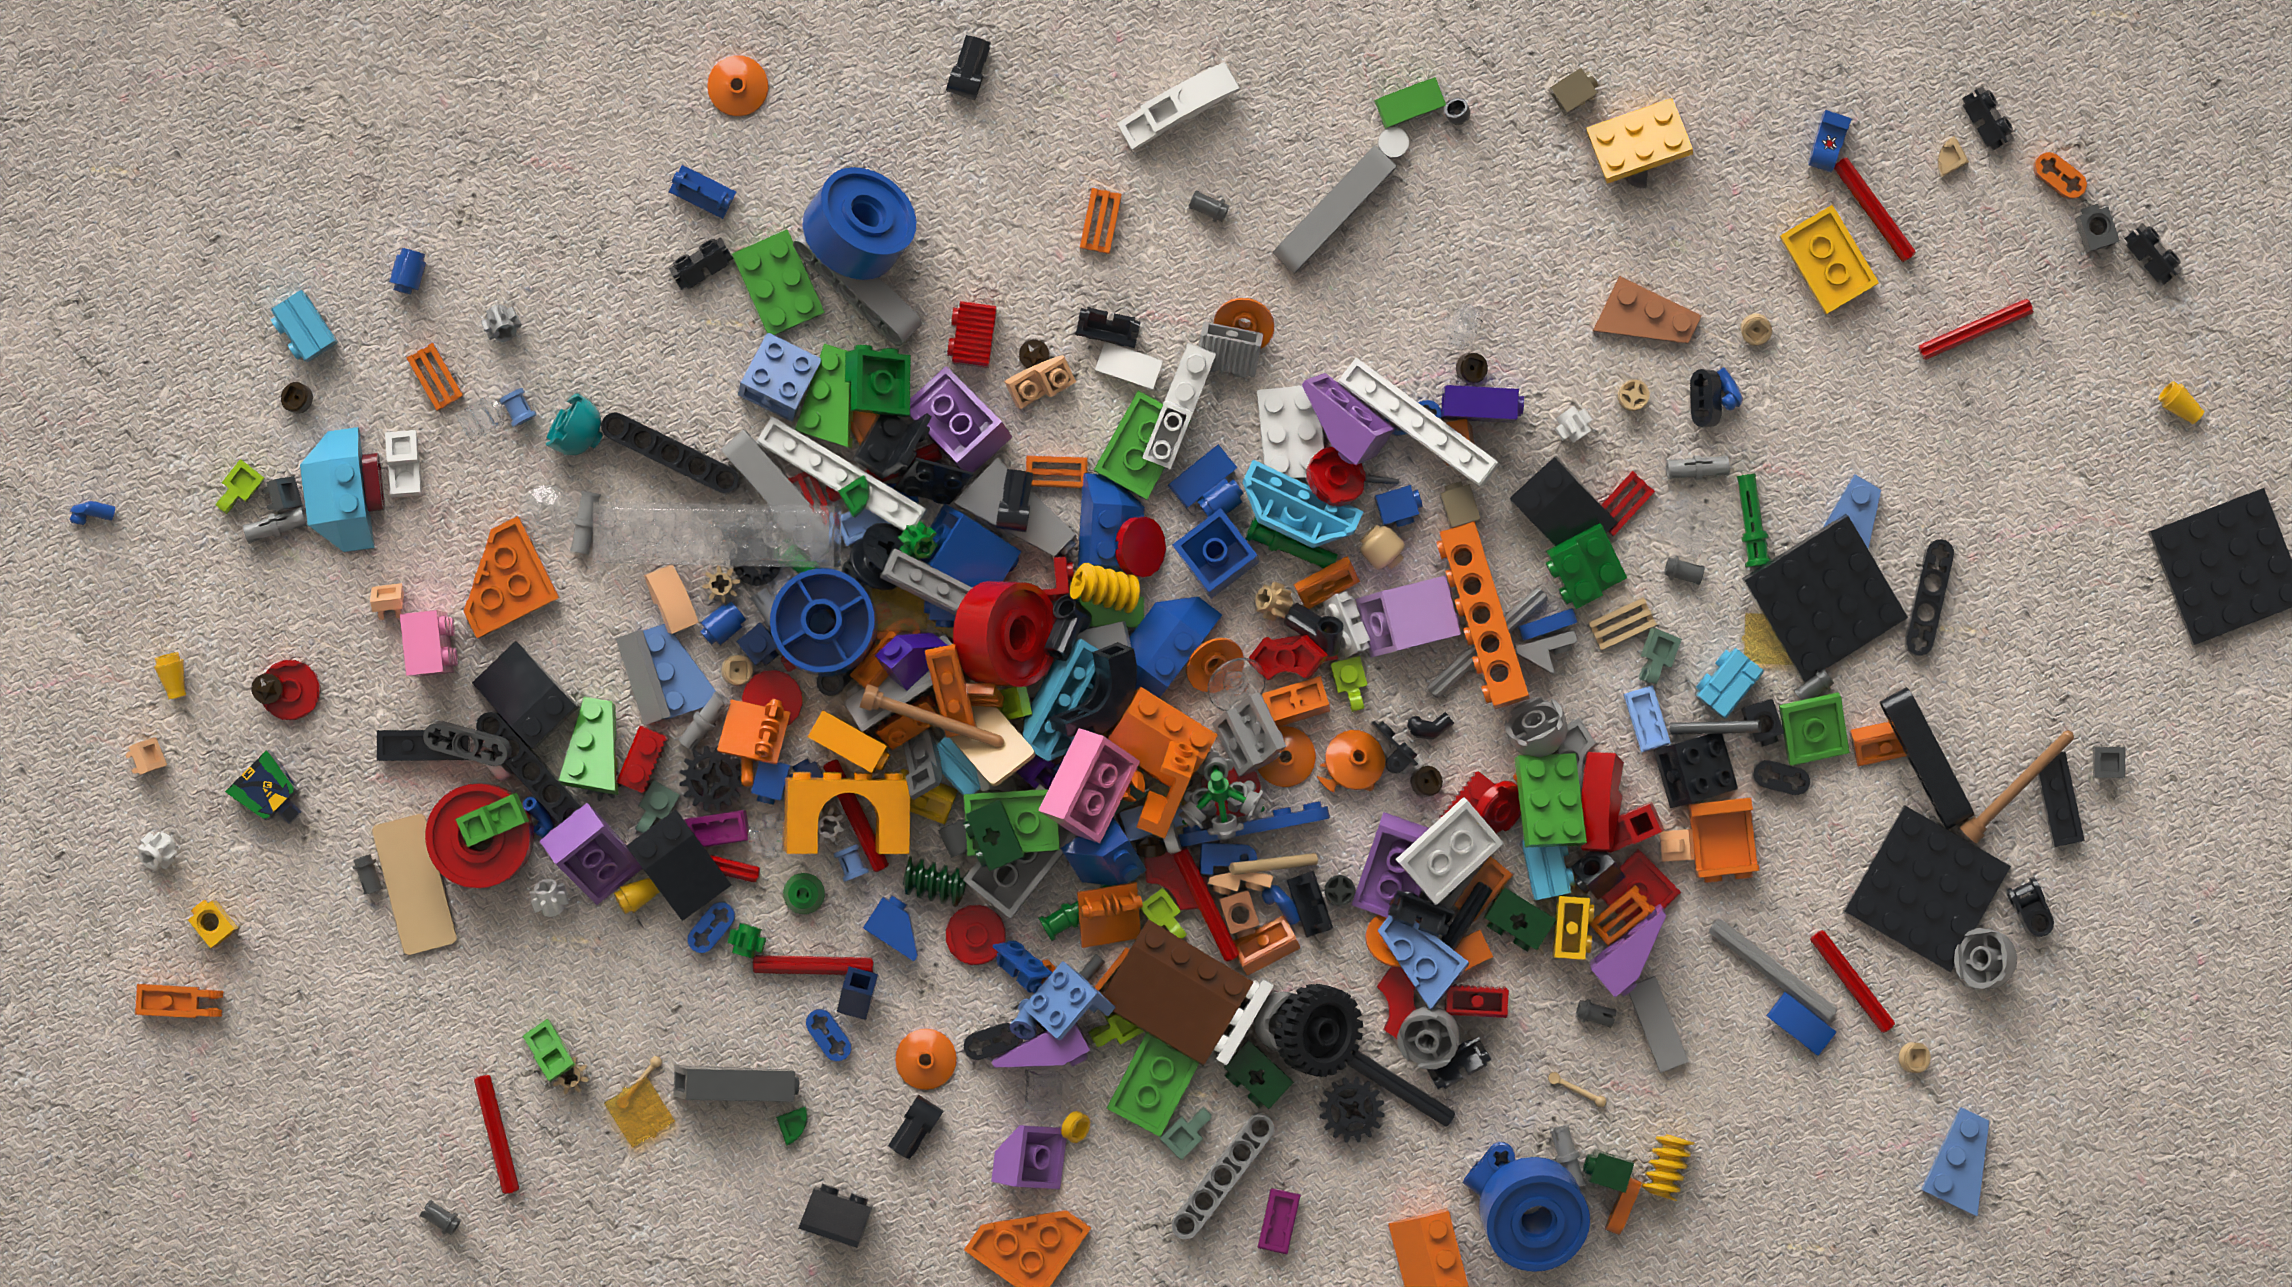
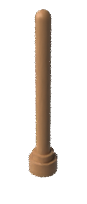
M869 684L866 686L860 703V708L869 711L882 708L995 747H1000L1004 743L1001 735L885 697L883 692L878 691V687Z
M2070 730L2064 731L1977 818L1974 816L1971 820H1965L1959 828L1977 844L1985 836L1983 833L1987 830L1986 826L2073 741V732Z

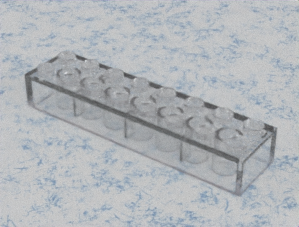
M593 502V563L835 568L841 566V505Z

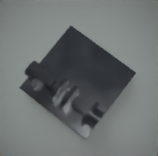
M916 458L908 467L903 466L899 470L898 476L902 477L894 486V490L903 492L908 496H918L933 500L939 504L950 505L971 479L973 472Z
M1375 721L1370 723L1396 748L1385 762L1386 769L1389 772L1400 773L1410 763L1413 766L1418 765L1414 760L1417 754L1405 742L1399 745L1393 740L1392 737L1396 733L1383 721L1379 724Z

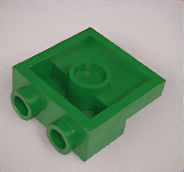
M856 345L854 350L845 352V382L851 383V411L899 417L909 416L911 355L899 354V349L884 348L881 351H874L873 346Z
M1600 523L1546 551L1550 561L1546 562V566L1553 579L1558 577L1562 584V587L1558 589L1565 604L1571 603L1575 609L1603 596L1602 591L1627 579L1608 536Z

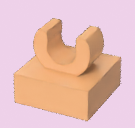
M402 583L372 587L371 609L372 612H378L380 620H384L385 611L394 610L396 618H400L404 599Z
M156 737L129 746L130 751L125 755L126 758L133 757L136 768L132 769V773L135 774L139 773L142 775L167 766Z
M1693 829L1668 830L1660 833L1662 862L1695 859Z

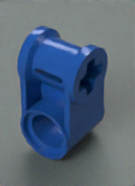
M1506 1142L1494 1143L1480 1161L1473 1166L1462 1183L1481 1197L1484 1186L1491 1176L1504 1165L1515 1161L1513 1148ZM1504 1150L1507 1151L1508 1161L1495 1163L1496 1156L1494 1153L1496 1151L1502 1153Z

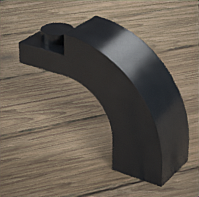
M1117 642L1092 652L1096 670V681L1090 696L1081 705L1050 717L1051 728L1065 734V736L1072 737L1076 735L1079 728L1100 735L1115 725L1128 708L1136 687L1137 663L1134 648Z

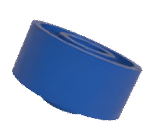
M858 167L844 168L830 175L807 206L802 223L805 239L816 257L838 274L858 280L875 279L886 274L913 240L917 224L911 202L893 181L880 173Z
M818 568L807 570L794 576L780 589L771 608L770 628L777 648L792 665L811 675L829 677L841 675L854 669L868 656L877 637L878 618L870 596L854 578L838 570ZM821 609H830L836 613L835 627L826 634H816L810 628L812 616Z
M1527 1157L1504 1165L1491 1176L1484 1186L1480 1197V1219L1491 1247L1500 1259L1514 1268L1532 1272L1556 1268L1570 1260L1581 1249L1587 1238L1590 1227V1213L1586 1200L1571 1172L1553 1160L1541 1157ZM1541 1206L1534 1213L1524 1214L1528 1209L1532 1207Z

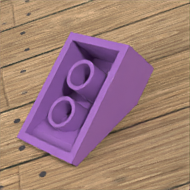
M947 366L910 398L909 416L914 421L926 413L932 416L927 425L930 427L929 438L937 444L940 450L959 469L974 473L1012 438L1003 422Z
M1326 373L1309 378L1302 384L1332 447L1338 450L1339 457L1349 464L1354 463L1357 465L1376 457L1396 429Z
M588 803L577 809L570 817L540 840V843L554 863L596 905L643 869L626 844Z
M1383 812L1351 905L1388 918L1389 902L1398 890L1412 892L1419 898L1421 888L1395 859L1429 828Z
M1661 904L1657 905L1651 914L1589 961L1591 970L1614 997L1620 993L1624 997L1637 986L1635 982L1642 972L1666 918L1665 910Z
M1076 1022L1062 1040L1056 1039L1048 1030L994 1058L992 1064L994 1068L1056 1066L1065 1065L1069 1062L1073 1067L1088 1059L1087 1052L1091 1050V1047Z

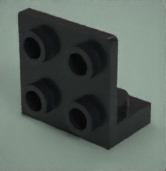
M926 413L911 424H908L897 416L878 414L854 455L853 460L881 479L892 473L897 474L903 466L908 467L917 454L914 448L918 442L921 443L928 435L930 427L927 425L932 416Z
M1707 734L1653 750L1670 808L1695 803L1738 788L1723 734Z

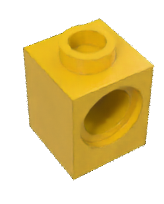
M203 900L191 910L194 915L188 919L210 948L217 947L239 929L217 900H212L209 903ZM209 913L215 914L219 920L218 927L213 931L209 930L204 923V919Z

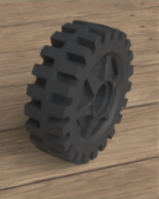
M1323 984L1306 985V988L1300 987L1296 990L1297 995L1291 994L1288 997L1291 1004L1284 1003L1281 1009L1285 1012L1284 1016L1278 1014L1276 1021L1281 1022L1280 1027H1275V1034L1281 1036L1275 1039L1276 1046L1281 1047L1278 1052L1281 1057L1285 1058L1284 1062L1294 1070L1319 1077L1335 1075L1337 1070H1343L1347 1067L1344 1061L1351 1062L1354 1059L1351 1051L1358 1052L1360 1046L1355 1044L1356 1039L1362 1040L1363 1033L1357 1032L1359 1028H1363V1021L1357 1019L1362 1016L1361 1011L1355 1008L1358 1004L1354 999L1350 998L1351 995L1338 988Z

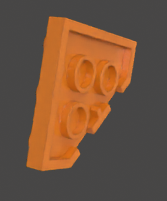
M519 516L490 530L487 544L463 612L476 638L479 639L560 598Z
M1068 1210L981 1224L964 1248V1251L1015 1287H1050L1092 1227Z

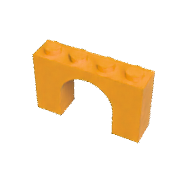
M793 772V777H785L784 851L787 854H818L819 814L827 801L842 793L862 795L872 804L876 815V852L878 854H909L910 794L906 778H903V773L887 772L884 773V778H872V773L855 772L854 778H842V773L824 772L823 778H811L810 772Z

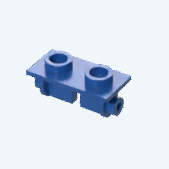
M684 165L681 166L679 172L675 173L671 182L673 184L669 190V193L722 219L736 194V191Z
M1008 941L993 944V948L998 952L996 957L997 965L1012 978L1017 977L1016 981L1027 992L1035 994L1039 987L1042 986V979L1052 974L1043 965L1042 961L1029 953L1021 943Z

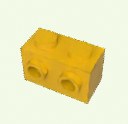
M1557 896L1552 956L1555 958L1585 960L1586 953H1591L1592 935H1587L1588 923H1593L1594 905L1590 904V898Z

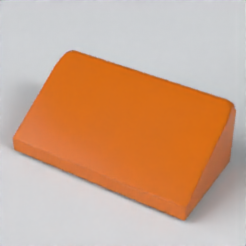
M1889 722L1850 730L1858 767L1906 757Z
M1284 915L1255 930V933L1234 940L1239 952L1237 958L1246 975H1250L1300 949V945Z

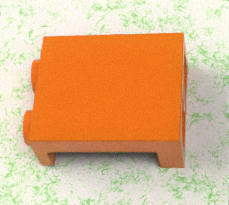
M1170 741L1160 771L1174 777V780L1166 797L1149 790L1136 826L1137 828L1165 839L1190 781L1199 751L1194 750L1187 743Z
M1752 798L1688 804L1690 828L1693 829L1696 877H1704V883L1723 881L1722 875L1734 874L1735 879L1752 878L1753 871H1760L1757 864L1751 810H1753Z

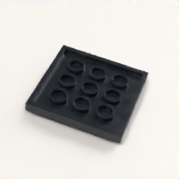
M2264 488L2148 532L2192 645L2292 608V559Z
M1847 514L1839 517L1742 578L1804 682L1815 676L1816 670L1820 672L1822 669L1829 668L1908 618Z
M1903 805L1843 911L1951 972L1955 965L1954 956L1957 945H1961L1962 941L1966 938L1964 935L1967 932L1976 929L2011 866Z

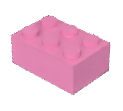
M439 610L400 614L406 676L421 677L454 673L453 666H458L457 649L451 647L450 636H455L453 617L449 618L448 612Z
M1079 728L1038 811L1074 835L1100 843L1140 761L1106 737Z

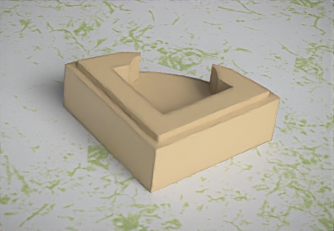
M1955 136L1951 137L1939 152L1937 163L1941 178L1969 163Z

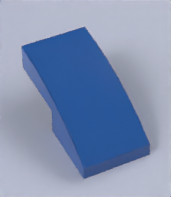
M1218 444L1167 486L1187 509L1199 500L1204 493L1236 470L1237 466Z
M1786 992L1783 993L1766 1015L1817 1056L1820 1055L1836 1034L1834 1029Z

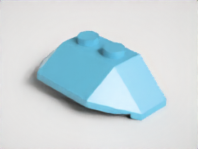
M359 427L328 431L300 464L308 526L343 552L375 548L371 516L366 504Z
M1256 460L1252 461L1242 482L1258 523L1311 548L1353 535L1364 512L1351 505L1341 507L1328 505L1317 498L1309 485Z
M1078 639L1074 643L1067 661L1056 660L1052 664L1030 705L1032 715L1024 717L1023 738L1034 749L1035 754L1046 761H1051L1056 757L1065 755L1075 737H1068L1053 730L1050 717L1081 705L1090 696L1095 685L1096 670L1092 652L1099 649L1082 639Z

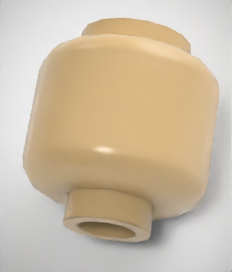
M1376 524L1359 540L1362 543L1360 553L1377 570H1381L1386 566L1392 570L1404 558L1400 554L1405 547L1404 541L1387 525L1379 527Z

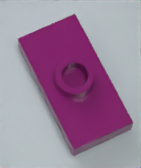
M746 810L685 819L704 847L751 840Z
M1276 1188L1270 1189L1257 1248L1288 1254L1301 1194Z

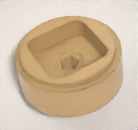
M1755 313L1744 318L1740 331L1743 339L1748 344L1759 346L1770 339L1772 326L1764 315Z
M733 655L723 662L721 674L723 679L730 685H744L752 678L753 665L745 656Z
M1909 1042L1901 1048L1899 1063L1905 1071L1921 1073L1930 1064V1052L1924 1044Z

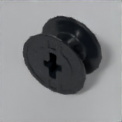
M876 523L867 528L862 540L854 544L850 551V563L853 571L861 581L872 588L882 591L893 590L898 587L880 578L892 550L897 549L900 551L901 546L904 545L898 538L902 535V530L888 523Z

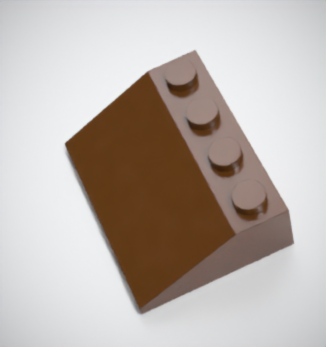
M1148 919L1103 996L1116 1007L1112 1011L1114 1014L1204 1066L1252 986L1253 981Z

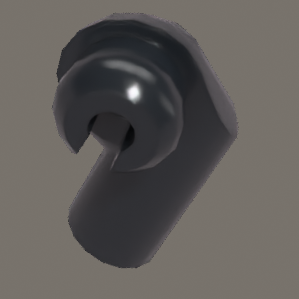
M1444 712L1433 722L1422 720L1419 716H1413L1408 720L1407 727L1410 730V734L1414 737L1433 740L1451 727L1454 722Z

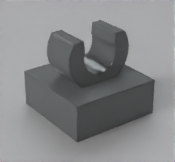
M295 476L266 482L267 487L262 490L263 494L269 493L272 504L267 505L268 510L281 511L303 505Z
M2093 747V778H2125V747Z

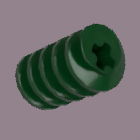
M909 856L903 879L906 895H910L913 889L916 888L917 898H922L925 892L928 891L929 901H933L940 894L941 904H945L949 897H951L953 907H957L961 902L967 883L963 881L964 877H960V868L956 867L954 872L949 875L948 865H944L940 872H937L936 862H932L929 868L925 869L924 859H920L917 865L913 866L912 856Z

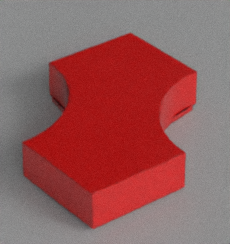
M1308 635L1302 636L1293 644H1281L1269 637H1265L1247 661L1268 681L1280 672L1285 671L1294 672L1303 678L1309 679L1321 666L1328 654Z
M1167 851L1162 856L1144 858L1145 868L1147 869L1145 871L1146 883L1159 884L1167 888L1175 896L1180 910L1199 909L1174 859L1175 853L1170 854ZM1202 877V879H1203V881H1204V883H1205V885H1206V887H1207V889H1208L1207 877Z
M1391 966L1376 987L1386 997L1389 1007V1016L1384 1030L1397 1039L1403 1021L1411 1012L1416 1010L1414 1005L1415 987L1402 967Z

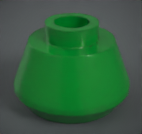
M799 873L792 876L786 882L783 898L788 908L793 912L810 914L822 905L825 898V890L822 882L816 876L809 873Z

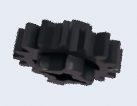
M708 745L704 746L703 754H700L697 750L692 751L695 759L692 761L685 758L684 762L689 767L687 770H680L679 772L686 776V780L680 782L679 785L687 786L689 789L684 794V797L687 798L693 795L695 799L692 805L697 806L700 802H703L705 811L709 810L711 804H714L717 811L721 810L722 802L731 806L732 801L730 797L740 798L741 794L736 789L738 786H743L739 780L741 770H738L736 767L741 760L735 759L732 761L730 759L732 755L717 752L718 745L714 752H711ZM710 758L707 767L702 770L695 769L699 762ZM722 760L729 765L733 777L726 775L721 768ZM715 766L716 775L720 777V782L714 783L710 790L709 781L705 780V774H711ZM692 780L700 782L704 788L703 796L696 791ZM723 786L731 787L725 795L714 799L718 789Z
M1345 1076L1342 1079L1343 1085L1339 1086L1333 1081L1331 1084L1334 1090L1332 1092L1323 1091V1094L1328 1099L1327 1102H1319L1320 1107L1326 1108V1112L1319 1114L1320 1119H1328L1329 1122L1325 1124L1324 1128L1328 1130L1333 1127L1335 1129L1333 1132L1335 1139L1340 1134H1344V1141L1346 1143L1349 1142L1351 1136H1355L1357 1142H1361V1134L1365 1133L1370 1138L1372 1137L1370 1128L1372 1126L1378 1129L1381 1127L1376 1119L1377 1117L1385 1116V1113L1378 1111V1107L1385 1103L1384 1100L1375 1099L1380 1091L1378 1089L1370 1091V1081L1367 1080L1363 1085H1360L1359 1077L1355 1076L1353 1083H1349ZM1357 1089L1353 1096L1342 1097L1339 1095L1344 1090ZM1367 1096L1372 1103V1115L1364 1109L1363 1103ZM1341 1101L1349 1105L1357 1102V1109L1364 1117L1355 1114L1347 1117L1346 1109L1339 1102ZM1332 1104L1339 1108L1340 1117L1337 1123L1332 1117ZM1360 1121L1365 1124L1359 1129H1347L1350 1123Z

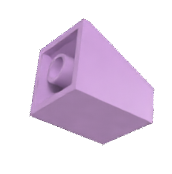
M1446 575L1355 599L1361 622H1363L1371 640L1368 642L1370 658L1461 635L1459 630L1460 619L1454 610L1451 599L1452 588H1450L1447 582Z

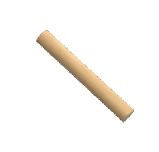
M1316 853L1234 862L1230 863V873L1237 875L1312 866L1318 864V857Z

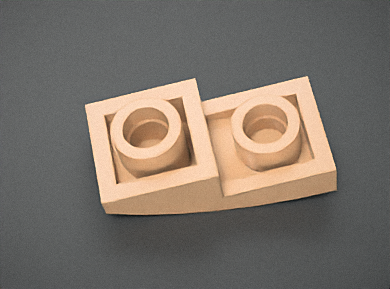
M1062 355L1034 365L1004 382L1015 406L1022 409L1045 394L1050 397L1056 395L1074 384L1076 380L1065 357Z
M673 564L644 575L653 603L659 606L668 633L673 634L699 623L687 591Z
M1230 872L1209 877L1208 884L1213 885L1212 891L1230 895L1231 890L1238 892L1240 881L1244 880L1246 881L1245 887L1263 892L1264 886L1271 887L1273 875L1258 872L1232 875Z

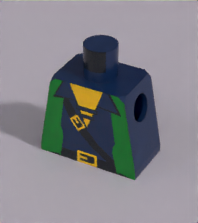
M266 750L225 791L264 820H270L278 813L288 824H291L302 813L290 800L299 791V788L271 750Z

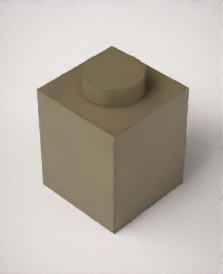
M1579 68L1551 86L1548 91L1564 116H1566L1597 95L1598 92L1595 88L1598 87V83L1590 71L1585 73L1582 68Z
M1462 481L1445 486V492L1440 493V499L1450 529L1473 521L1475 523L1480 522V514L1470 484L1463 486Z

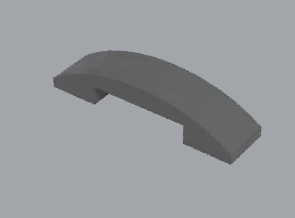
M915 699L914 701L910 702L909 705H911L912 703L916 702L917 699ZM931 727L903 743L910 772L906 775V781L910 797L913 800L939 786L942 779L941 760Z

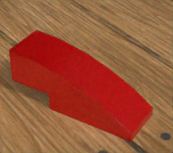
M1587 752L1581 798L1587 843L1581 846L1583 851L1612 852L1622 801L1619 786L1624 762L1616 753Z

